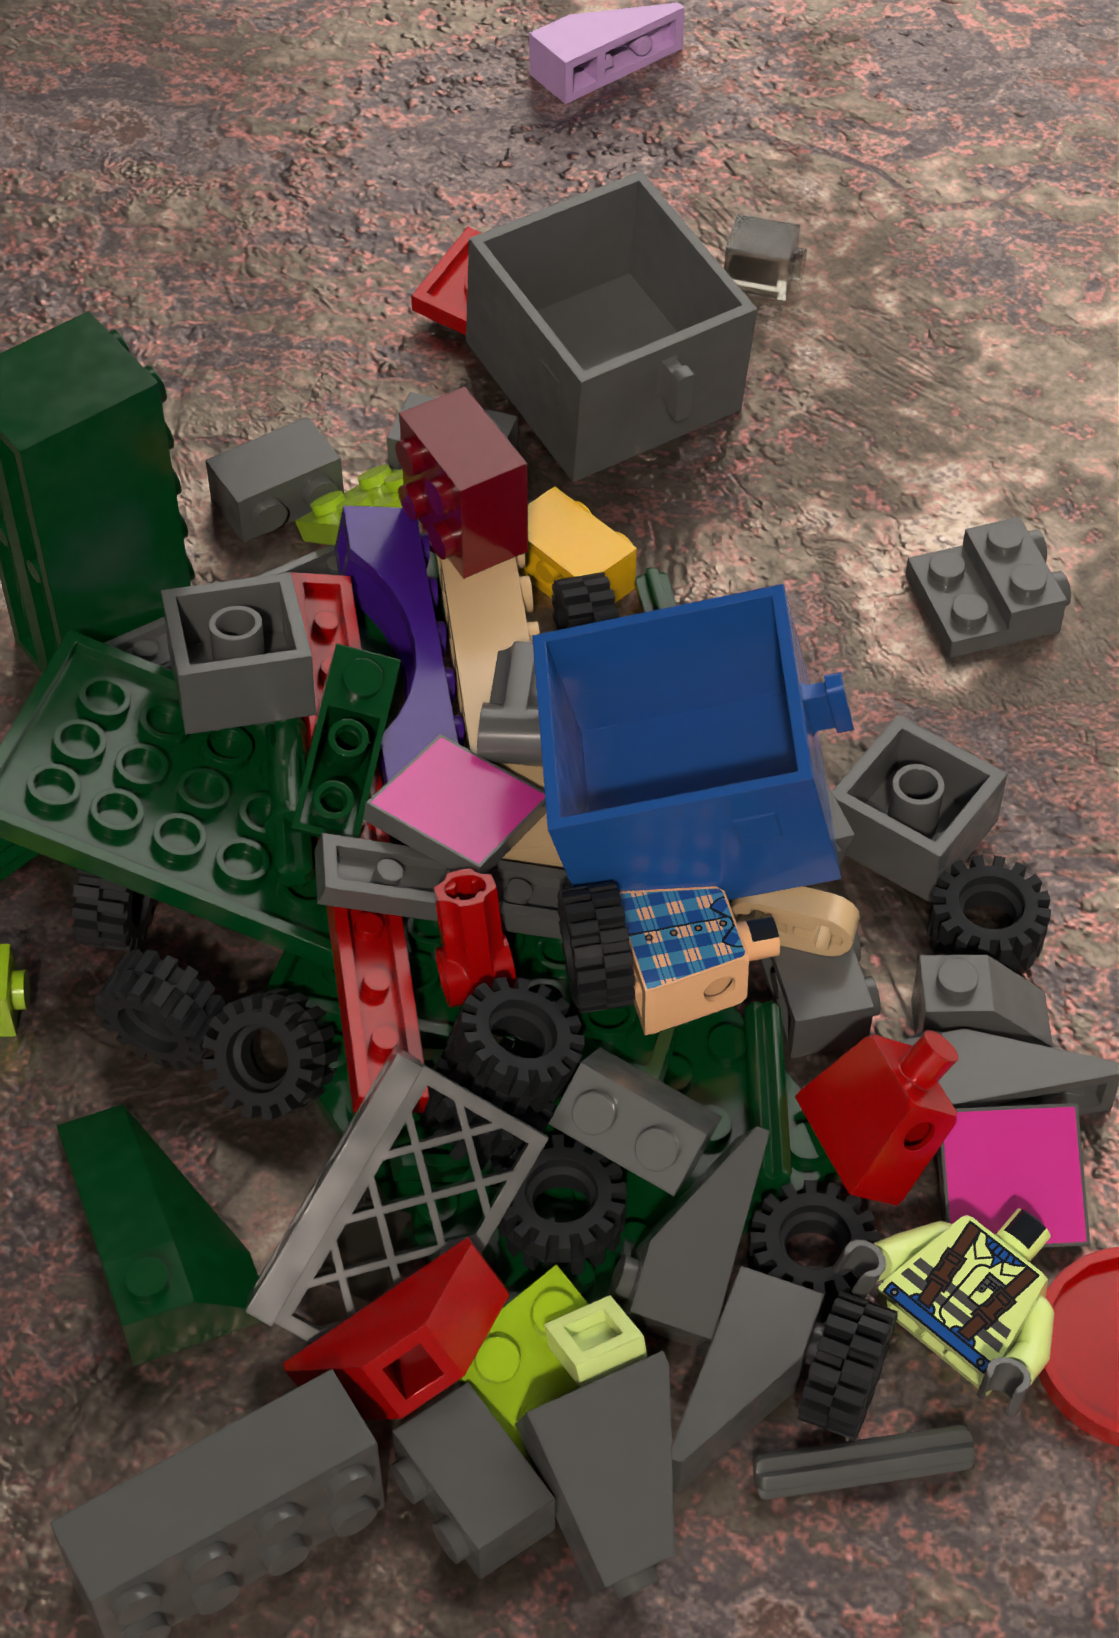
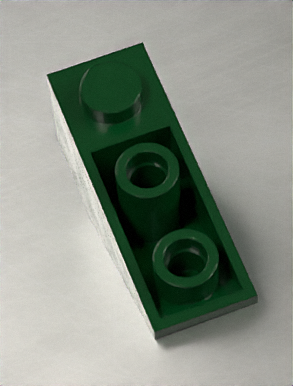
M336 643L312 732L291 831L319 838L322 833L353 838L360 837L365 805L372 786L401 662L400 659Z

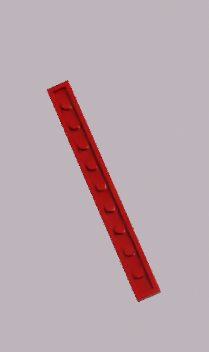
M290 572L313 665L316 715L302 717L307 727V754L327 671L336 643L361 649L351 576ZM378 760L368 800L382 788ZM363 820L359 839L391 843L389 834ZM326 905L353 1113H356L394 1046L418 1058L424 1064L402 916ZM428 1085L412 1113H424L429 1100Z

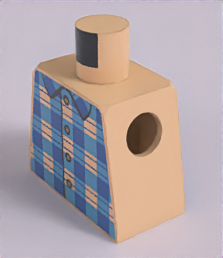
M717 886L619 892L621 905H623L625 913V926L628 927L630 938L628 940L629 949L632 952L633 964L631 965L635 977V985H633L635 990L634 1005L644 1035L655 1034L742 1003L747 998L749 961L775 957L780 954V939L773 917L765 916L736 922L725 891Z

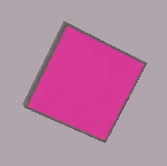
M439 734L366 802L363 820L452 871L471 868L477 873L487 874L546 814L545 792Z
M1078 1103L955 1109L957 1111V1122L937 1150L942 1221L953 1224L961 1217L968 1215L995 1235L1012 1214L1020 1208L1037 1218L1050 1232L1051 1238L1041 1249L1085 1247L1091 1245Z

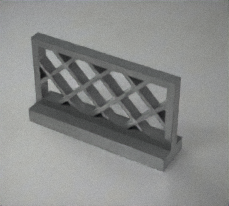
M394 1046L248 1294L246 1313L271 1327L273 1323H276L312 1344L347 1319L317 1326L294 1313L308 1288L339 1280L348 1318L356 1314L347 1280L348 1277L389 1266L395 1287L402 1282L397 1264L436 1253L442 1255L467 1237L470 1238L479 1252L482 1253L549 1138L537 1129L424 1065L418 1058ZM427 1085L454 1100L461 1128L418 1139L412 1111ZM464 1107L488 1121L469 1126ZM406 1123L411 1142L392 1146ZM504 1129L526 1142L511 1168L486 1175L481 1174L472 1136ZM464 1139L474 1178L431 1189L421 1150ZM414 1152L424 1191L381 1203L374 1175L383 1160ZM502 1182L489 1205L485 1186ZM367 1187H369L373 1205L354 1210ZM477 1189L483 1212L474 1231L444 1239L434 1200ZM427 1202L436 1241L394 1252L384 1214ZM376 1216L386 1255L344 1266L337 1238L346 1224ZM331 1250L336 1269L317 1273Z

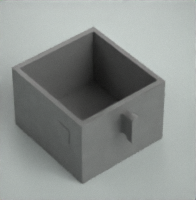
M642 171L469 238L466 342L572 482L590 476L742 409L757 308Z

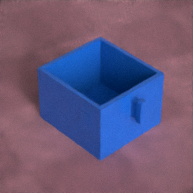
M784 584L532 635L547 826L572 888L615 882L619 892L717 886L725 891L728 900L841 879L818 731L836 728L837 733L854 730L853 719L841 672L824 675L825 682L810 684Z

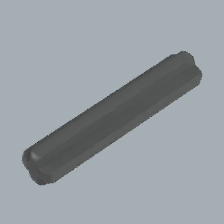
M955 1425L759 1454L754 1459L753 1476L759 1497L768 1500L969 1470L973 1467L975 1448L969 1429L963 1425Z

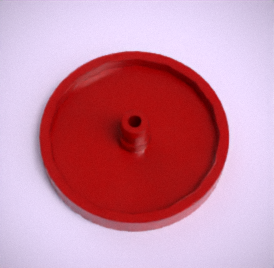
M1112 1247L1087 1254L1074 1261L1056 1276L1048 1287L1045 1298L1049 1301L1054 1311L1050 1360L1038 1376L1048 1396L1066 1418L1089 1435L1119 1447V1247Z

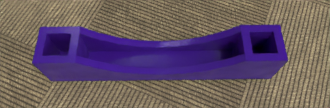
M343 506L335 544L338 575L351 576L354 602L381 630L395 656L401 660L399 667L405 684V703L397 718L384 731L378 756L383 787L439 734L463 746L464 724L461 715H453L451 706L455 695V676L453 669L444 667L443 662L446 651V627L444 622L436 621L435 619L438 603V584L435 577H428L426 569L428 568L430 557L428 534L419 532L418 521L409 519L403 508Z

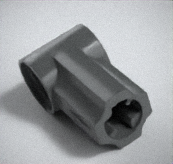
M514 642L506 650L498 651L490 702H483L477 740V755L492 763L543 767L533 643Z

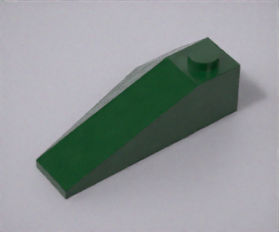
M123 1104L56 1125L133 1366L262 1322L246 1313L247 1296L259 1277L249 1250Z

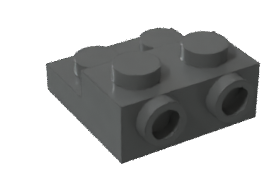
M1020 517L965 529L962 546L910 557L907 560L905 574L949 658L1058 633L1061 630L1065 608L1071 602V588L1066 575L1062 571L1051 572L1046 563L1047 546L1042 533L1038 529L1028 531Z

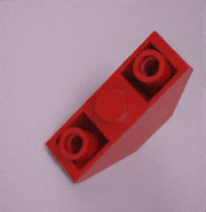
M467 1237L282 1364L285 1372L297 1387L333 1369L363 1420L402 1419L465 1376L510 1294L470 1238Z

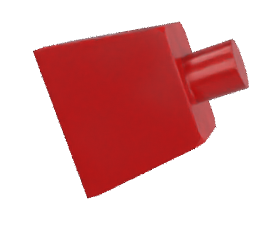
M927 1030L913 1046L878 1035L867 1036L802 1088L795 1096L850 1195L898 1206L955 1126L957 1111L938 1081L958 1061L959 1056L951 1043L940 1034Z

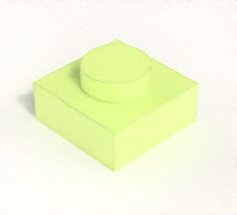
M611 1295L544 1324L550 1350L580 1388L648 1358L644 1335Z

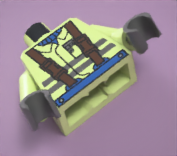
M1018 1208L995 1235L973 1217L965 1215L953 1224L937 1221L891 1235L875 1243H870L866 1240H854L845 1247L832 1268L835 1274L843 1269H851L861 1275L852 1289L853 1295L859 1298H865L877 1281L884 1280L878 1287L879 1305L898 1311L896 1322L978 1388V1398L984 1399L985 1395L988 1396L992 1390H999L1007 1394L1011 1400L1006 1414L1010 1416H1015L1019 1413L1029 1387L1050 1360L1054 1311L1049 1301L1045 1298L1048 1278L1032 1265L1030 1261L1051 1238V1235L1037 1218L1023 1209Z

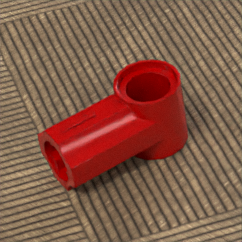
M471 868L447 873L446 878L440 884L434 886L435 906L442 946L436 947L435 953L445 1000L448 1007L463 1005L469 994L472 996L476 987L484 982L490 988L495 978L506 977L509 987L513 988L517 979L510 947L505 934L502 933L497 887L492 875L477 873Z

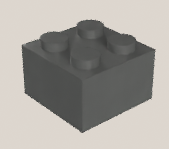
M290 572L161 590L168 650L185 735L316 715L312 655Z
M897 715L832 791L855 834L845 855L931 903L934 887H937L938 878L943 871L950 874L952 864L959 860H962L964 863L998 821L1008 773Z

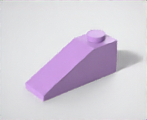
M669 3L567 15L529 33L530 75L564 104L574 101L683 49L684 7L680 3Z

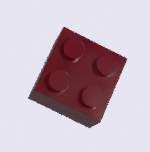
M460 388L400 412L401 440L396 442L395 450L398 461L403 469L404 485L398 488L399 499L409 519L412 521L418 519L427 530L429 540L437 556L442 560L448 558L463 579L528 552L527 462L467 388Z

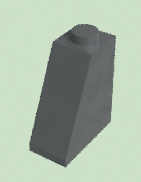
M663 1351L526 1412L514 1424L536 1474L555 1498L556 1519L590 1595L612 1586L617 1599L620 1600L659 1581L660 1578L654 1565L675 1555L670 1365Z

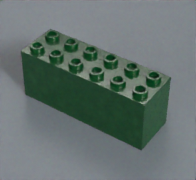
M89 311L0 353V580L15 642L42 673L69 630L102 643L164 617L161 590L191 586L190 581L195 579V572L186 555L184 539L188 537V528L178 507L177 495L182 491L181 484L176 472L172 468L170 450L174 448V439L165 422L162 403L167 400L166 389L160 376L151 366L143 367L130 354L129 348L122 336L116 330L108 331Z

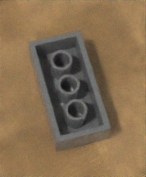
M333 1369L49 1522L72 1584L100 1638H167L173 1626L198 1612L202 1615H208L225 1608L238 1597L242 1587L269 1573L272 1576H277L294 1569L307 1558L310 1549L336 1534L339 1537H348L367 1527L375 1519L377 1511L385 1507L378 1445Z

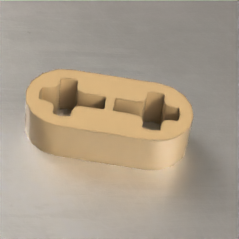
M804 886L732 899L730 905L736 922L772 916L777 926L780 946L823 956H839L848 952L853 944L860 920L858 909L846 898Z

